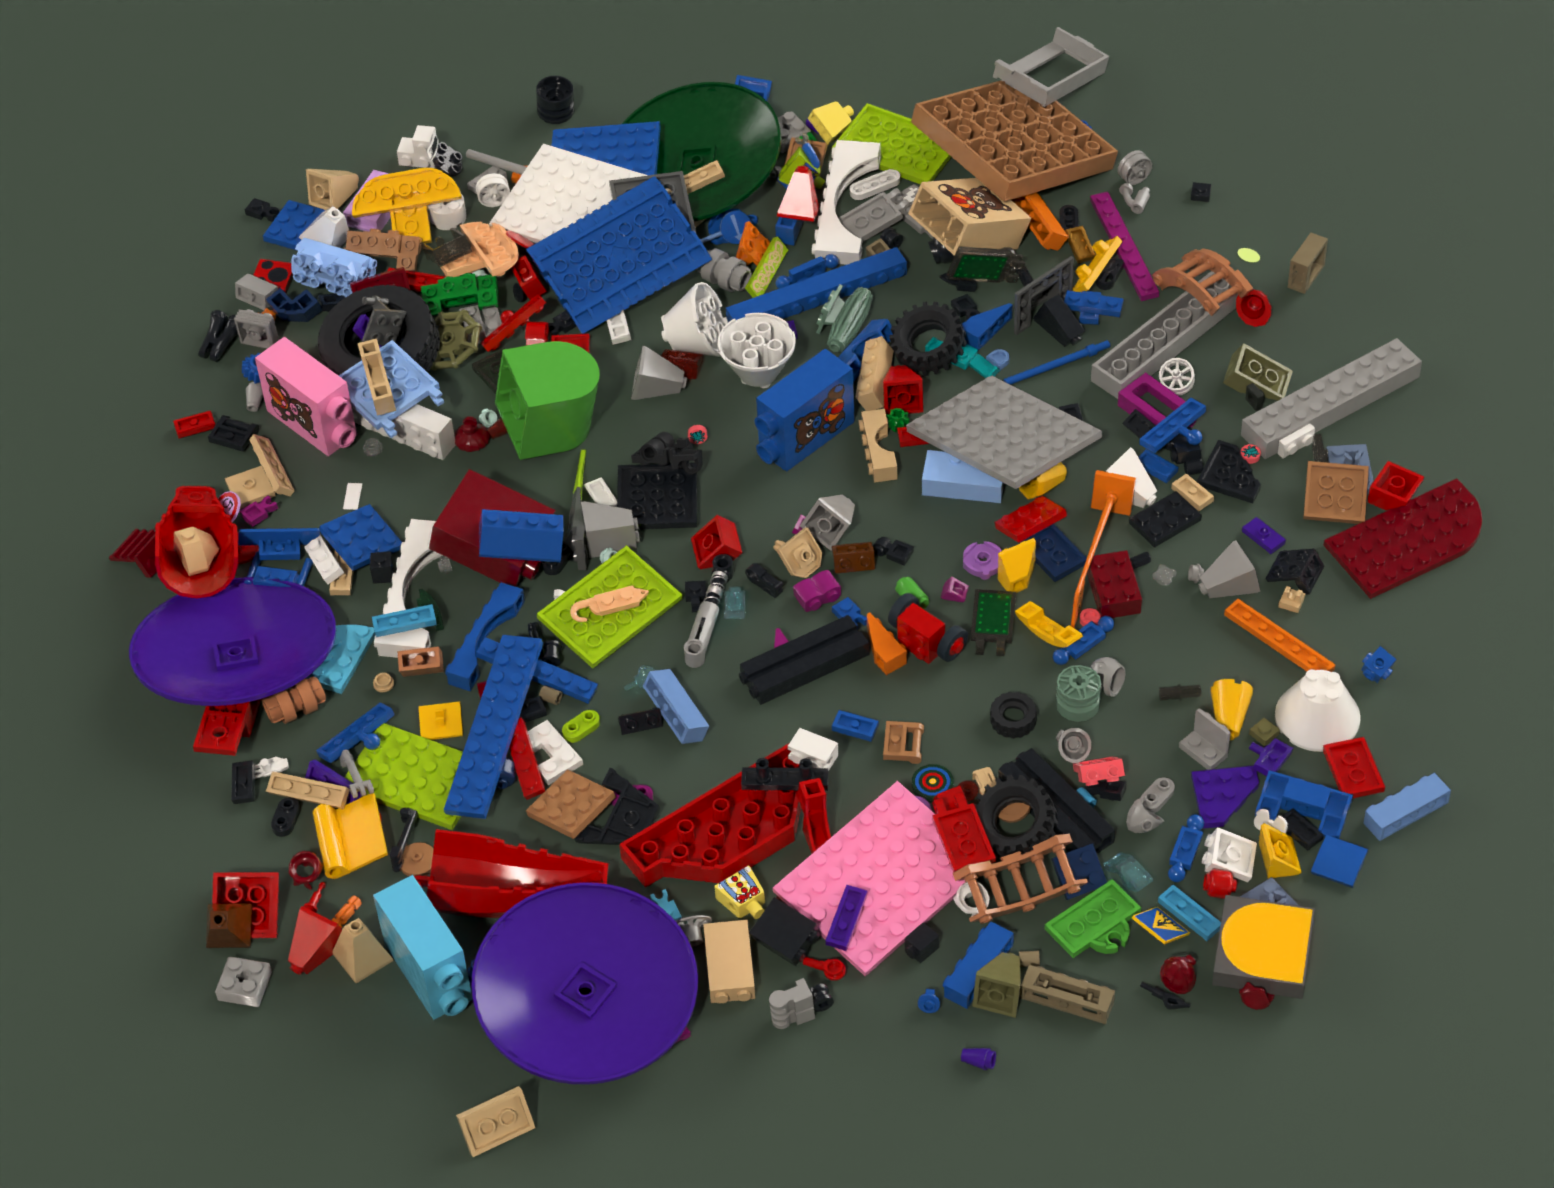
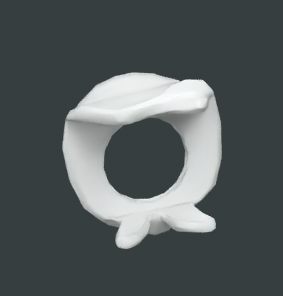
M977 882L987 908L990 901L988 892L982 884ZM963 883L953 896V900L963 912L974 916L979 912L977 907H969L965 903L964 899L972 897V893L968 883Z

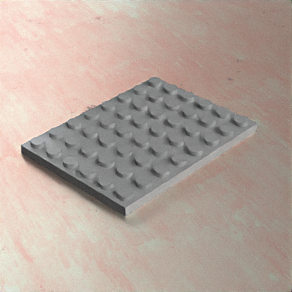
M994 376L987 377L906 425L907 432L1014 489L1019 488L1102 437L1101 430Z

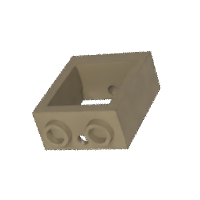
M1314 233L1308 235L1291 259L1288 288L1303 294L1307 292L1325 266L1327 238Z

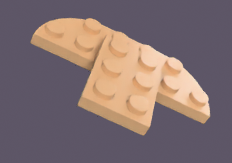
M471 222L460 225L461 232L471 247L436 258L446 277H458L485 267L493 277L502 276L505 274V271L515 265L519 258L517 245L506 235L507 231L501 225L491 223L492 226L486 223L482 224V222Z

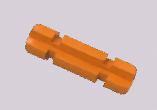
M355 895L351 896L347 901L348 904L345 903L335 915L336 918H332V921L338 923L341 928V925H344L355 913L354 909L357 910L362 904L361 899Z

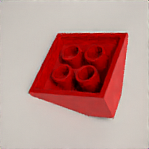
M279 872L213 873L212 904H252L251 938H277Z

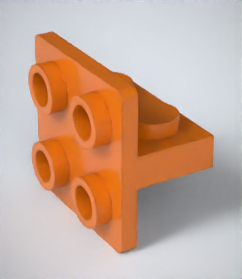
M750 221L745 223L736 258L743 260L746 265H750L753 262L757 266L770 241Z

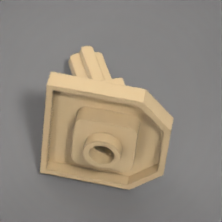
M808 527L803 528L786 543L779 540L775 541L773 548L779 554L791 576L807 578L820 567L822 551Z

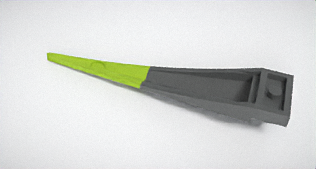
M581 450L565 537L566 544L574 553V562H577L578 570L587 569L589 557L581 506L586 450Z

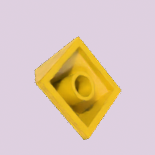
M1263 823L1260 828L1259 846L1268 879L1302 873L1292 837Z

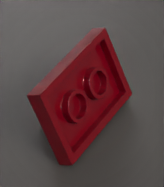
M404 267L349 283L352 293L378 285H394L410 290Z

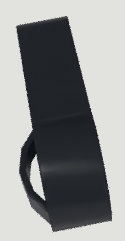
M1111 257L1096 279V286L1099 289L1109 290L1114 287L1124 268V260Z
M753 563L745 570L747 578L772 597L776 598L783 592L781 588L783 586L782 581L772 577L759 564Z

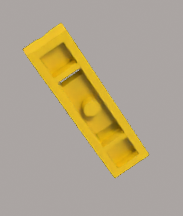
M1118 236L1105 242L1099 240L1093 244L1092 248L1096 256L1089 266L1083 264L1077 267L1075 273L1080 279L1072 291L1082 292L1090 289L1122 243Z

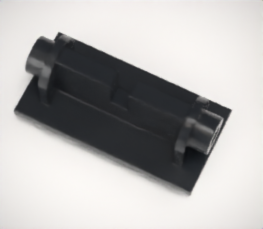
M660 707L618 716L622 735L663 727Z

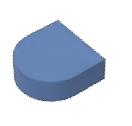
M997 349L988 354L986 360L1001 370L1009 364V353L1005 350Z

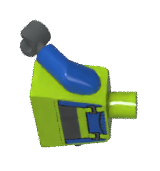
M801 133L803 141L796 137L795 142L799 145L802 144V148L798 147L783 168L780 166L773 167L776 173L774 171L771 172L770 177L777 178V181L787 189L798 166H806L812 172L814 186L820 189L825 182L819 176L820 161L811 144L807 143L809 140L808 135Z

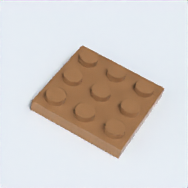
M1308 461L1303 519L1352 524L1365 522L1369 466Z
M567 769L526 810L528 817L574 839L616 797L614 791Z

